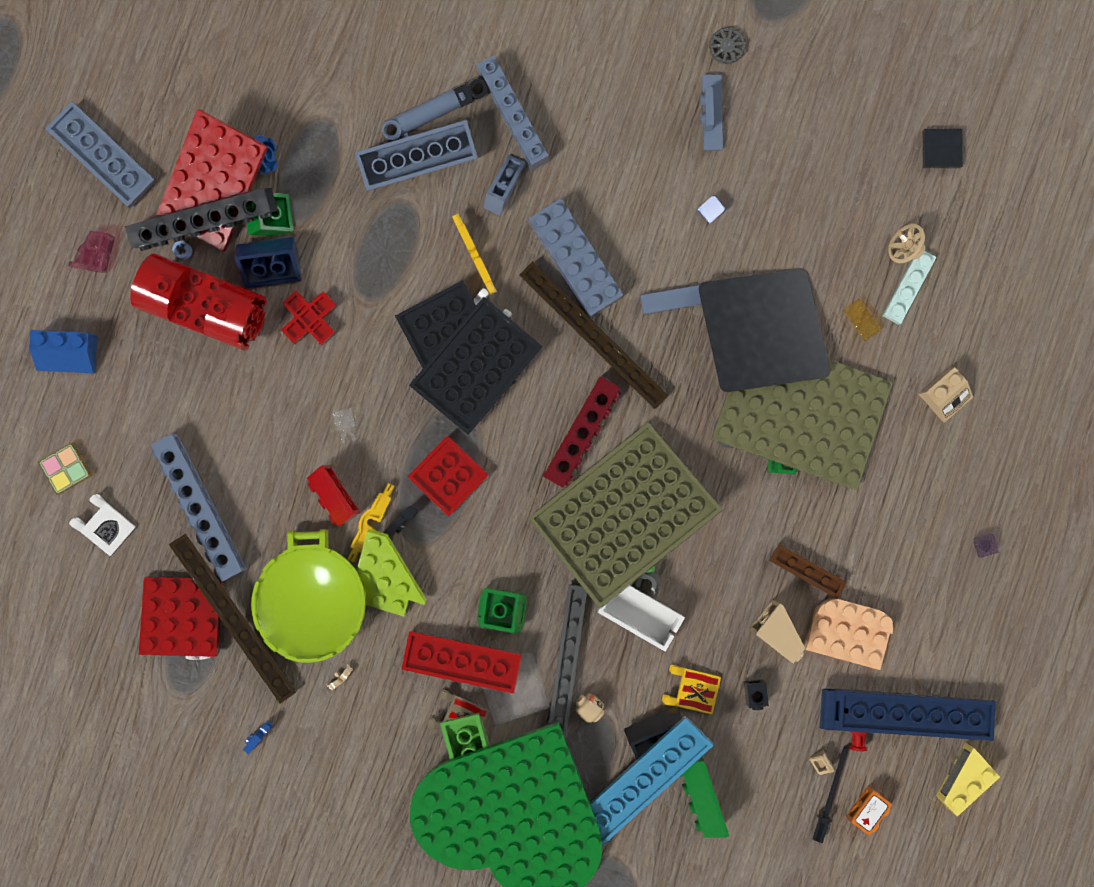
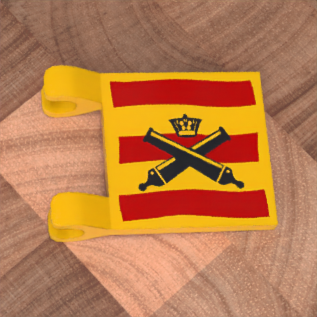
M673 664L670 665L669 671L674 675L682 676L677 698L664 694L662 702L666 705L713 714L721 676Z

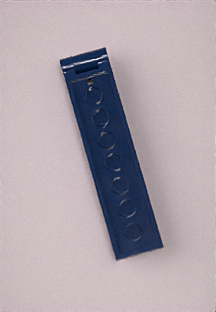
M823 688L821 693L820 729L994 741L996 702L981 699L921 696L910 693Z

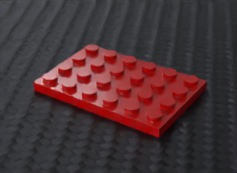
M197 109L156 215L164 216L250 192L268 146L203 110ZM235 207L234 212L238 216L239 211L238 208ZM217 212V218L220 220L221 214ZM200 217V223L203 225L204 220ZM183 221V227L186 229V223ZM225 225L220 226L219 231L208 233V230L202 231L203 235L197 236V238L221 251H226L235 227L226 228Z

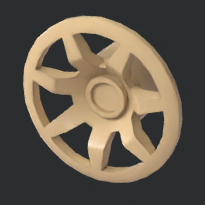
M908 224L894 234L888 249L889 256L894 262L906 263L923 255L925 251V232L923 228L917 224ZM909 228L908 237H906L902 232ZM917 228L919 233L914 235V229ZM899 235V238L902 240V242L894 243L895 239ZM900 248V250H897L896 253L893 255L892 249ZM904 254V259H897L900 255Z

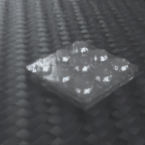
M532 651L522 654L514 694L483 687L495 726L550 708Z

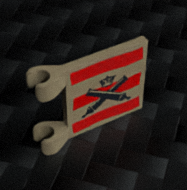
M446 689L441 690L440 698L451 702L443 721L479 713L484 725L490 711L489 708L455 695ZM430 717L427 726L442 732L441 721Z

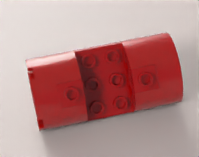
M155 253L150 254L142 262L133 280L130 300L134 308L243 351L249 349L250 345L248 343L251 340L255 341L257 336L260 335L266 320V312L263 309V305L267 304L265 296Z

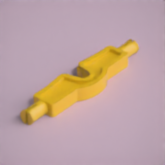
M460 215L452 216L490 295L496 293L494 284Z
M388 483L384 492L378 494L371 509L361 516L358 525L359 531L350 546L353 549L347 558L351 562H355L359 552L362 553L368 529L375 530L368 524V520L382 521L386 509L392 500L389 496L395 487L394 485Z

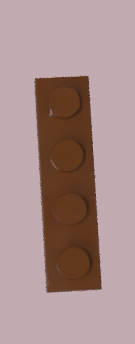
M780 544L777 545L769 559L770 562L838 599L847 583Z

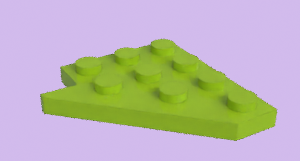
M368 529L357 568L364 586L366 605L404 617L409 600L425 605L427 599L388 534Z

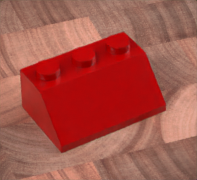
M330 465L320 466L307 477L309 481L307 483L308 487L313 493H317L319 504L323 509L327 508L330 513L328 517L334 525L342 526L361 513Z

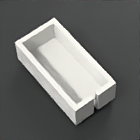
M631 585L603 608H597L599 614L665 652L674 638L673 634L669 632L670 629L677 633L685 619L678 612Z

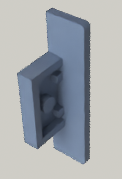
M702 75L700 106L703 107V113L700 114V124L703 125V151H721L723 149L721 75Z

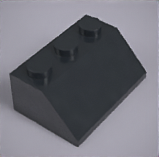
M677 706L624 728L636 759L682 719Z

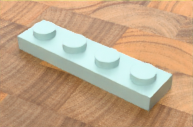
M924 251L921 257L912 259L882 315L883 317L898 325L902 323L936 259L934 255Z

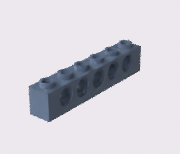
M494 55L478 63V73L481 79L486 82L489 94L531 170L533 171L548 163L549 156Z

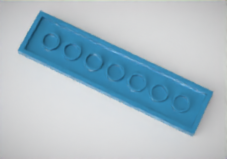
M686 716L678 721L590 802L601 832L602 846L713 747V742Z

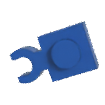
M267 720L255 735L251 733L245 740L247 745L243 750L249 755L273 725Z

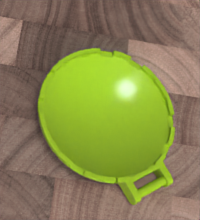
M327 529L308 532L289 530L287 533L288 549L266 564L258 581L255 583L251 603L253 621L264 642L274 652L296 662H319L343 651L359 632L366 609L364 586L353 565L341 554L329 549ZM319 539V544L297 545V540Z

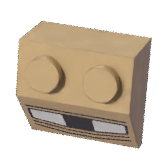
M955 367L946 369L919 393L920 397L943 423L973 398L968 381Z

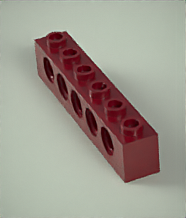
M601 376L599 377L545 471L544 478L562 488L564 485L568 486L574 477L570 474L574 468L578 470L583 461L580 458L582 453L588 452L592 445L590 439L593 435L597 436L602 428L599 425L602 418L606 420L611 412V409H609L612 402L616 403L621 394L618 392L619 386ZM604 395L607 398V403L599 405L596 401L597 396ZM591 411L595 412L598 416L595 422H590L587 419V414ZM578 429H587V438H580L577 435ZM570 445L578 446L579 452L577 455H570L568 453ZM561 461L568 462L569 470L567 472L559 470L558 464Z

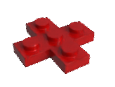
M295 290L282 302L294 315V318L281 329L293 344L298 343L309 332L320 345H323L336 333L324 318L337 305L324 291L308 303Z

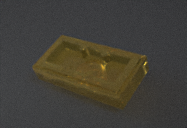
M858 299L843 310L864 341H867L882 330L861 299Z

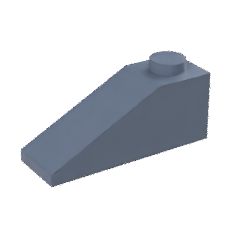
M510 155L507 156L486 194L484 209L501 216L525 166L524 161Z

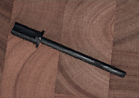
M846 746L843 747L823 815H817L818 822L812 840L823 843L830 822L832 823L828 816L849 748Z

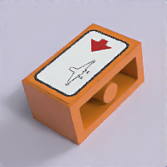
M868 785L846 817L851 823L870 836L877 831L882 818L890 813L893 804Z

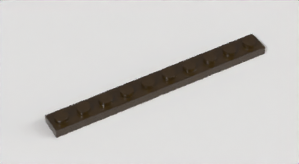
M533 261L519 274L654 410L669 396Z
M186 533L168 544L277 701L281 704L294 695L296 691Z

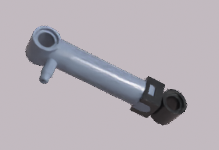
M480 78L470 79L467 86L465 83H461L391 119H386L381 127L382 133L389 140H395L399 136L402 138L409 137V131L459 107H464L474 102L472 97H484L488 90L487 84ZM478 82L481 84L482 89L479 93H474L472 87ZM389 124L396 126L397 129L394 134L386 132V127Z

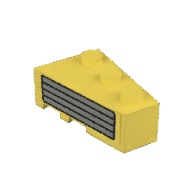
M967 743L962 747L964 749L959 758H956L953 769L945 778L936 795L956 816H959L1000 778L975 748Z

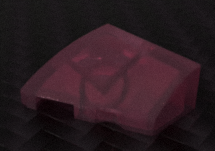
M89 231L84 243L77 250L80 254L74 262L70 261L68 266L85 271L106 273L115 237L103 231Z

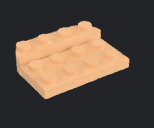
M836 598L824 600L814 610L805 650L881 670L890 633L893 634L892 619L884 612L875 608Z

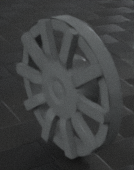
M733 28L719 29L710 40V53L716 61L722 64H732L738 61L745 50V41L742 34ZM724 32H729L727 38H726ZM720 33L723 38L722 40L717 37V35H719ZM732 33L736 35L733 39H731ZM739 38L741 42L735 43L734 41ZM715 39L716 41L720 42V44L713 45V40ZM742 45L741 50L735 48V46ZM713 48H719V51L715 53ZM733 51L739 53V55L735 57ZM720 53L724 54L723 59L718 57ZM730 54L732 59L726 60L727 55Z

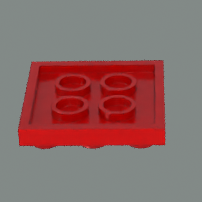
M447 435L407 477L449 517L489 475Z

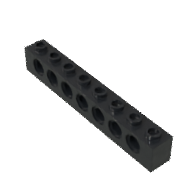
M263 188L125 226L131 248H140V251L152 249L151 245L157 244V247L169 244L168 240L171 239L174 242L186 240V235H191V238L203 235L202 231L208 230V233L219 231L220 226L225 225L226 228L238 226L237 222L243 221V224L255 221L254 217L260 216L261 219L272 217V212L278 211L272 188ZM252 202L256 204L255 211L252 209ZM235 207L238 208V216L234 212ZM217 212L221 214L220 220L217 218ZM200 217L204 220L203 225L200 223ZM183 221L186 223V229L183 227ZM166 226L169 228V234L166 232Z

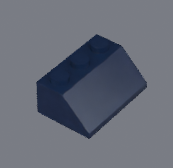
M294 237L236 245L234 258L245 289L302 281L299 254Z

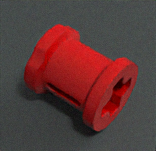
M850 731L852 733V745L849 746V749L861 752L867 751L865 745L868 733Z

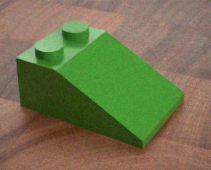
M479 713L440 722L450 760L490 745Z

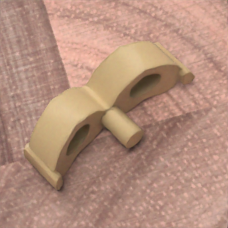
M347 664L342 675L338 672L334 673L338 679L326 685L333 690L349 677L353 669Z

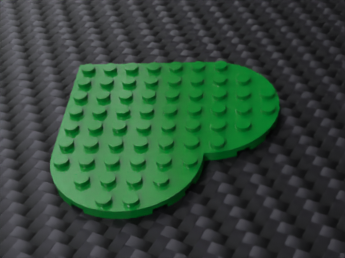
M559 721L436 765L418 783L412 796L410 824L413 835L425 853L445 866L459 870H478L489 867L495 879L503 887H585L599 867L602 856L601 832Z

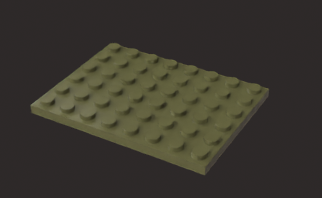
M828 359L830 374L826 378L727 392L711 440L768 460H773L774 462L852 490H858L893 382Z
M647 423L530 516L529 519L599 609H601L720 514L723 509L654 428Z

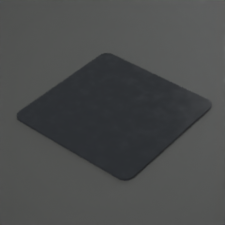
M798 269L707 281L699 285L698 290L719 386L722 391L733 392L821 379L829 376L830 366L808 275L804 270Z

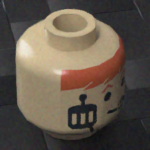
M592 693L585 696L582 694L575 702L577 704L576 713L587 723L597 722L604 714V704Z

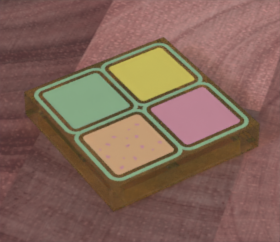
M70 443L38 461L56 495L64 493L93 476L74 443Z

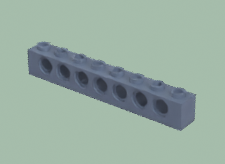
M170 434L151 444L153 448L152 454L156 460L160 461L162 465L161 471L165 477H168L171 483L169 484L171 491L177 494L179 498L178 504L188 516V524L191 528L195 529L197 533L196 539L200 545H203L206 551L204 553L206 559L213 564L215 568L213 572L216 578L223 582L247 570L178 434ZM171 452L175 456L173 462L168 460V455ZM179 469L183 471L182 479L177 477ZM188 486L192 488L190 496H187L185 492ZM197 503L201 506L199 513H196L194 510V506ZM205 520H207L210 523V528L208 530H205L203 528V523ZM214 537L217 538L219 541L217 547H214L212 545V539ZM222 554L226 555L228 559L226 564H223L220 560Z

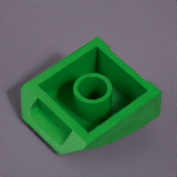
M484 588L479 600L478 626L510 633H520L525 625L524 620L528 602L526 594Z

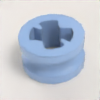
M178 241L173 245L172 250L176 257L184 260L192 255V248L188 243ZM185 246L186 253L180 255L179 248Z

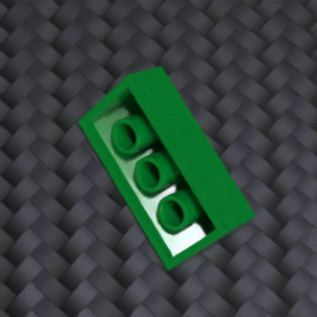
M701 757L681 775L685 781L682 786L685 795H690L691 802H688L691 813H696L698 820L694 822L698 833L702 832L704 838H727L729 833L704 759Z

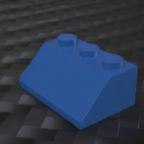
M30 330L29 350L37 371L95 374L96 335L80 332Z

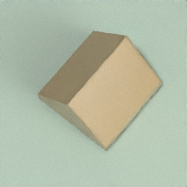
M823 749L809 758L819 775L835 771L833 764Z

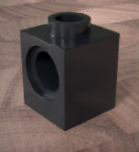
M763 679L744 681L746 705L752 708V710H763L764 707L769 706L766 682ZM759 691L761 693L760 698L753 700V693Z

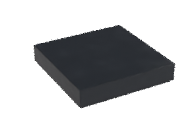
M924 129L922 131L923 168L963 167L962 129Z

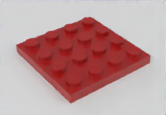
M144 577L138 655L218 657L220 618L192 578Z

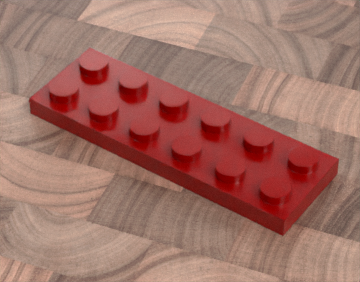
M409 631L401 670L514 694L522 654Z

